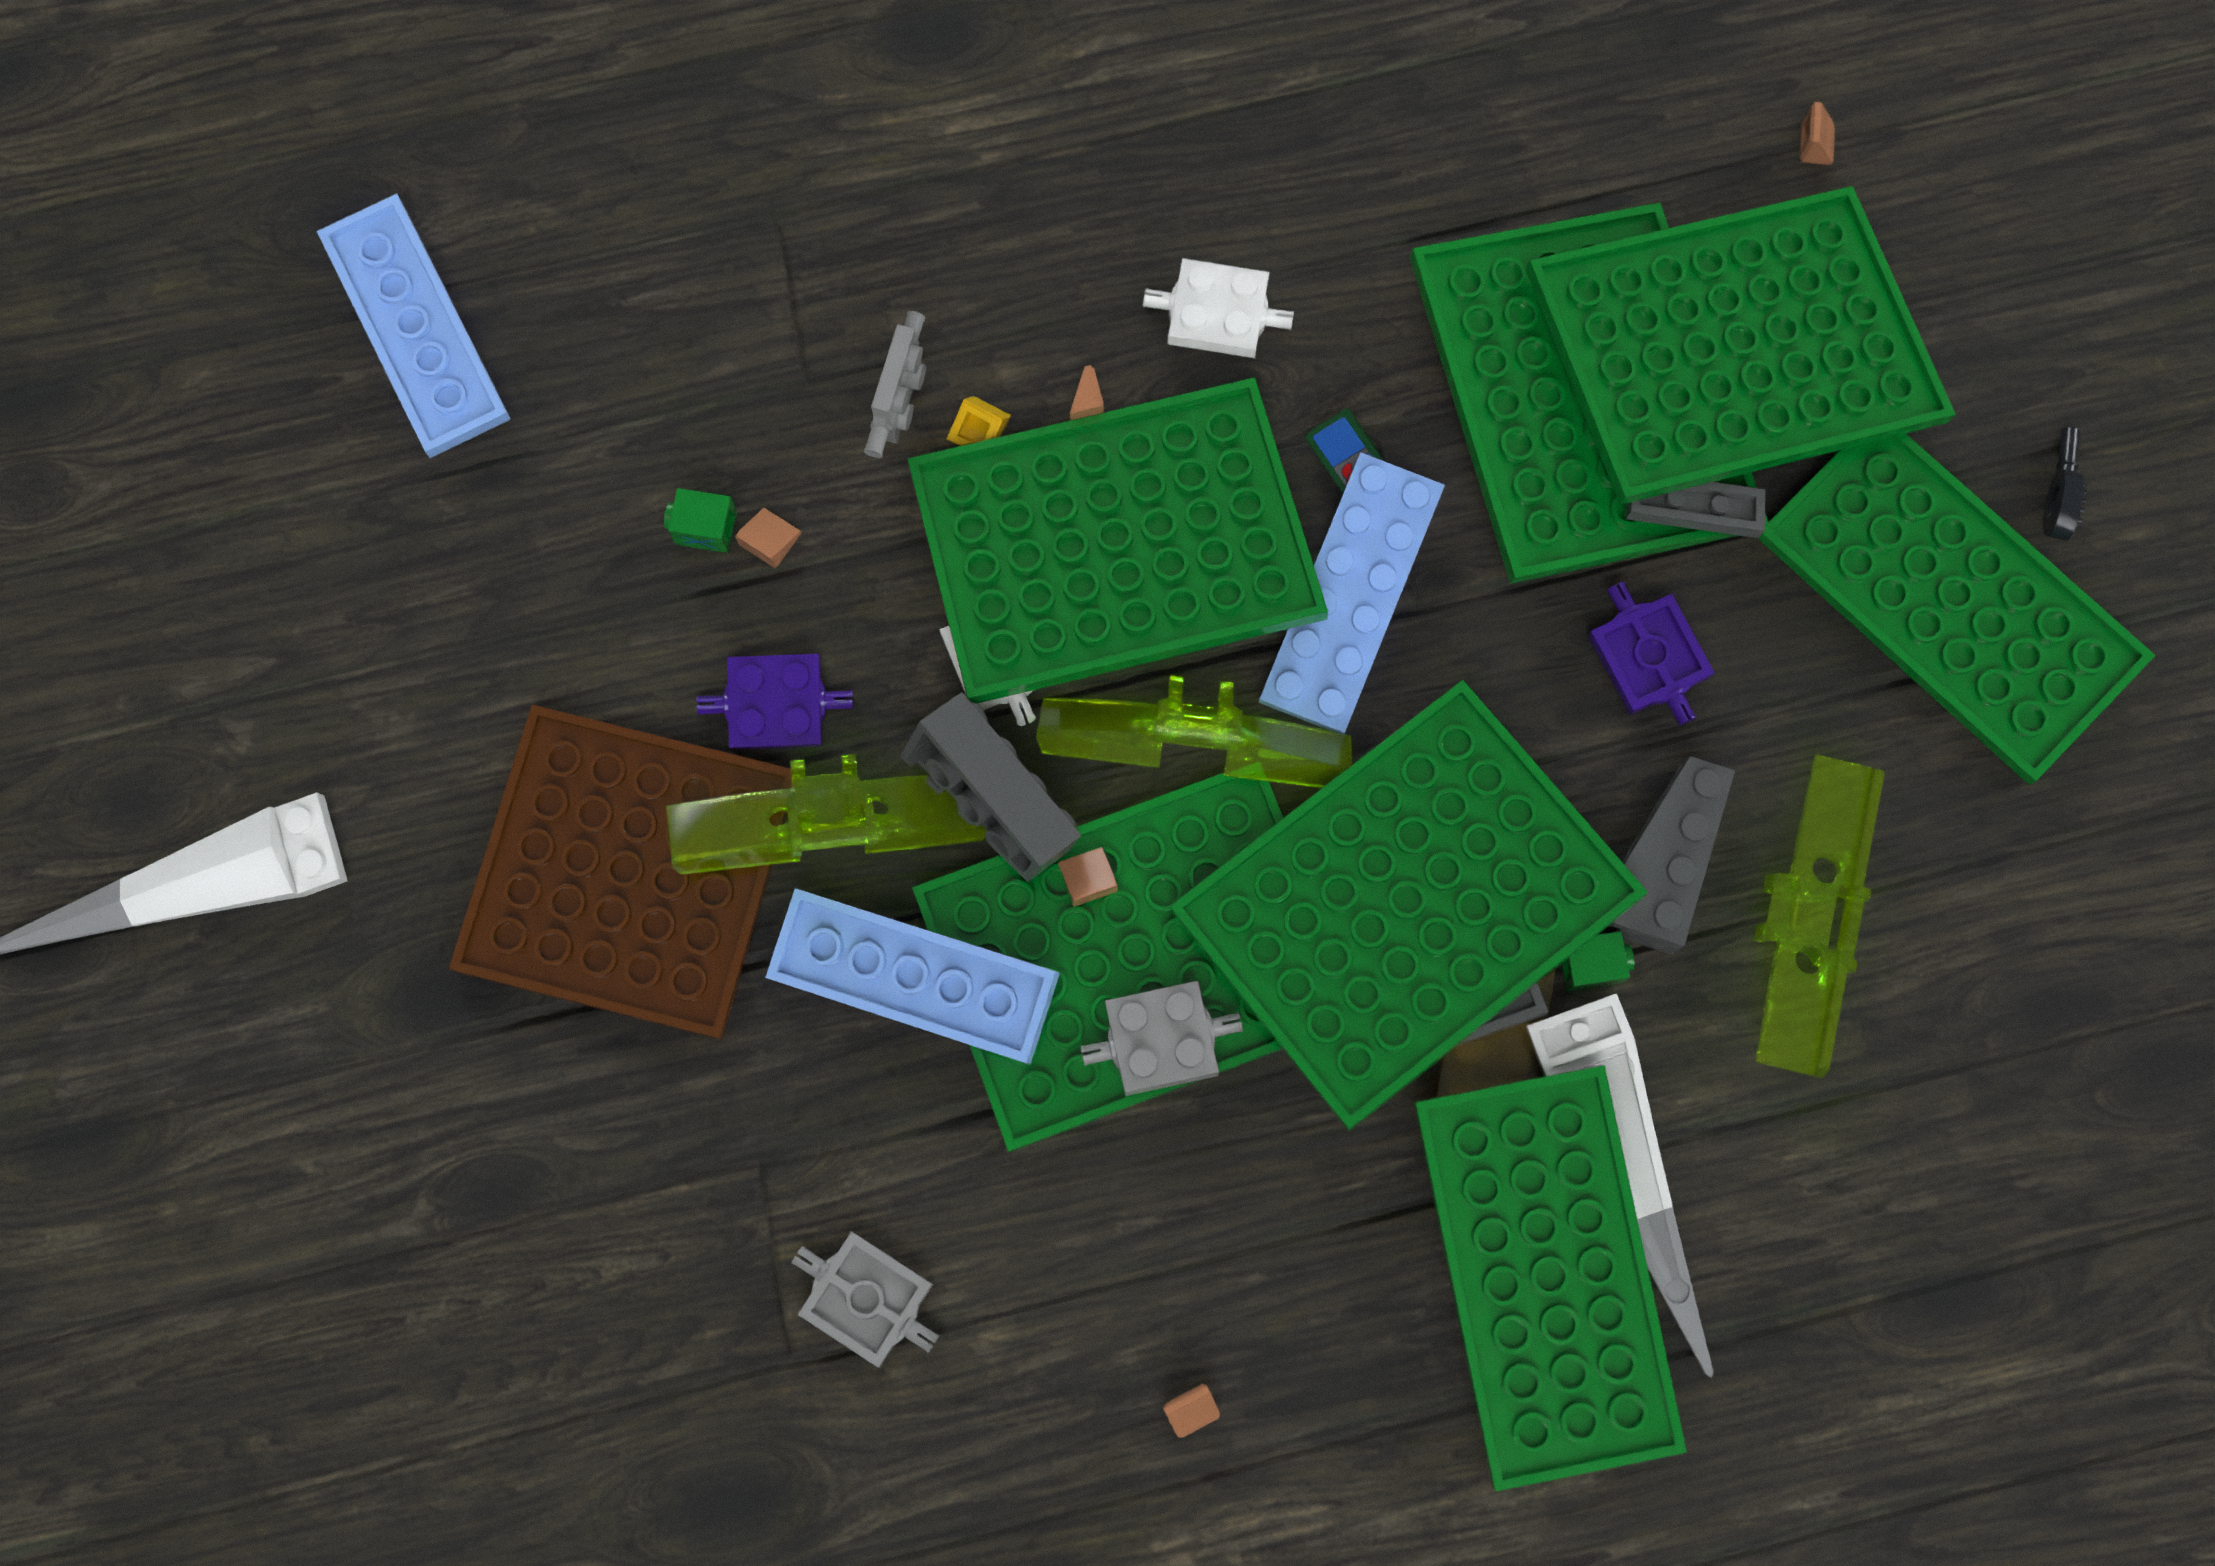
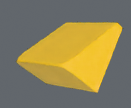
M975 396L968 397L961 404L947 440L963 446L998 438L1007 426L1011 415Z

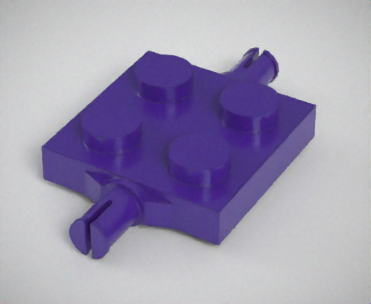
M1625 582L1613 585L1607 589V593H1609L1619 614L1611 622L1591 630L1588 637L1628 713L1632 715L1651 705L1668 703L1678 722V726H1683L1686 722L1693 721L1697 716L1692 711L1684 694L1690 687L1711 678L1715 672L1674 596L1670 594L1652 603H1639L1636 605L1625 586Z
M819 654L727 657L728 683L724 695H698L696 698V702L699 704L696 705L698 715L724 713L729 724V748L731 750L823 747L822 724L827 709H854V702L852 700L854 699L853 690L826 691L821 680V657Z

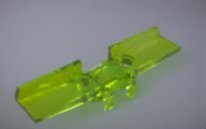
M1170 675L1167 698L1159 700L1158 705L1122 700L1043 698L1036 738L1041 752L1044 754L1157 768L1160 767L1163 743L1227 750L1224 776L1323 788L1352 766L1350 735L1270 718L1242 715V710L1233 705L1234 683L1220 681L1216 708L1182 704L1184 677Z
M855 754L841 755L842 773L805 777L804 759L791 760L790 775L792 788L751 792L666 806L672 867L680 875L800 861V856H802V851L864 845L865 854L978 842L983 841L987 830L982 825H969L957 814L956 800L946 790L938 795L926 783V778L930 775L860 781L859 776H857ZM879 801L884 803L888 808V812L885 815L874 814L873 803L870 802ZM775 812H788V823L775 827L769 822V818Z
M1817 754L1814 756L1790 874L1774 873L1765 876L1763 891L1772 893L1767 922L1756 925L1753 938L1757 942H1776L1755 1059L1756 1063L1817 1078H1824L1830 1069L1847 973H1856L1858 962L1854 960L1862 912L1864 902H1868L1871 896V890L1864 887V881L1885 774L1882 769ZM1817 859H1827L1835 865L1837 872L1832 883H1823L1815 877L1813 865ZM1837 897L1845 898L1836 951L1828 949ZM1797 952L1806 954L1810 958L1812 965L1817 966L1818 970L1813 974L1801 971L1796 964Z

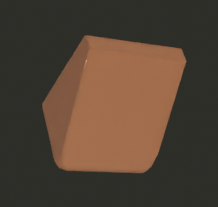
M1815 102L1810 107L1801 123L1800 159L1804 163L1830 165L1834 158L1835 126L1821 102Z
M1091 365L1084 367L1071 407L1070 420L1104 413V403L1096 373Z
M763 508L739 530L735 538L739 546L776 569L801 535V531Z
M1102 847L1058 862L1074 907L1118 892V885Z
M1203 1384L1164 1403V1407H1162L1179 1438L1189 1435L1215 1421L1220 1416V1412L1207 1385Z

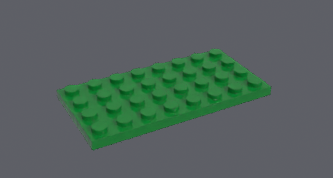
M1907 434L1840 450L1768 522L1769 525L1765 526V531L1758 538L2029 786L2047 771L2156 656Z
M1605 1065L1413 1102L1493 1490L1496 1492L1687 1453Z

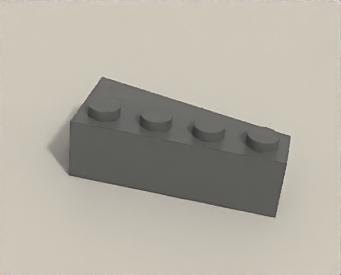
M963 692L919 721L900 758L910 768L918 763L930 774L926 778V783L938 795L946 790L956 800L957 814L969 825H982L987 830L985 834L987 843L1027 882L1068 853L1082 836L1078 832L1072 816L1064 809L1058 808L1048 796L1042 780L1037 775L1028 772L1018 760L1017 753L1012 744L1005 738L998 736L988 724L986 714L978 704L970 702Z
M1692 756L1677 769L1622 861L1648 893L1645 898L1602 932L1613 933L1622 931V936L1625 940L1671 955L1685 946L1735 770Z

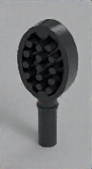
M2067 427L2061 431L2059 458L2056 464L2057 472L2048 491L2043 517L2045 536L2063 541H2068L2072 534L2075 533V527L2078 528L2079 524L2083 523V518H2080V514H2084L2085 508L2081 506L2082 504L2085 505L2087 500L2083 498L2087 494V490H2085L2087 483L2084 482L2083 475L2077 472L2079 467L2077 459L2080 430L2074 427Z

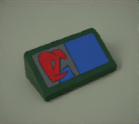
M1349 408L1344 409L1315 427L1304 436L1343 494L1360 452L1386 462Z

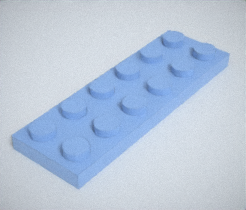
M397 194L317 231L429 458L511 419Z
M1360 452L1314 565L1328 610L1327 620L1287 630L1260 696L1259 703L1344 736L1444 489V484Z
M795 888L765 978L1031 1064L1060 973Z

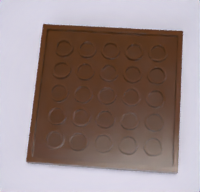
M532 704L449 970L723 1040L799 773L794 769Z

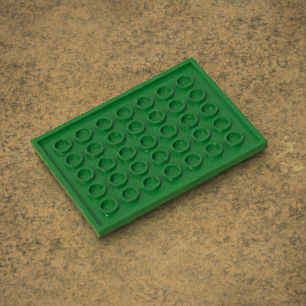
M1853 186L1532 259L1525 269L1620 505L1946 424L1956 415Z
M1661 202L1413 248L1409 255L1510 584L1738 536L1625 519L1626 504L1620 505L1525 270L1532 259L1668 229L1669 226ZM1752 472L1714 481L1757 488ZM1765 514V526H1768L1769 523Z
M1255 378L908 458L909 469L966 696L970 702L976 704L1327 620V606Z
M1462 680L1170 905V910L1345 1128L1351 1131L1645 898L1648 891L1464 680Z
M1260 759L1077 826V830L1082 836L1070 851L1029 882L999 855L912 887L928 931L1060 973L1031 1064L970 1045L1009 1153L1198 1082L1193 1081L1125 1096L1121 1074L1112 1059L1085 1066L1081 1046L1108 1041L1110 1024L1105 1006L1106 1000L1198 981L1203 1005L1210 1014L1211 1019L1239 1012L1243 1032L1215 1037L1214 1054L1219 1074L1283 1050L1170 910V905L1283 819ZM1102 847L1118 885V892L1074 907L1058 862Z

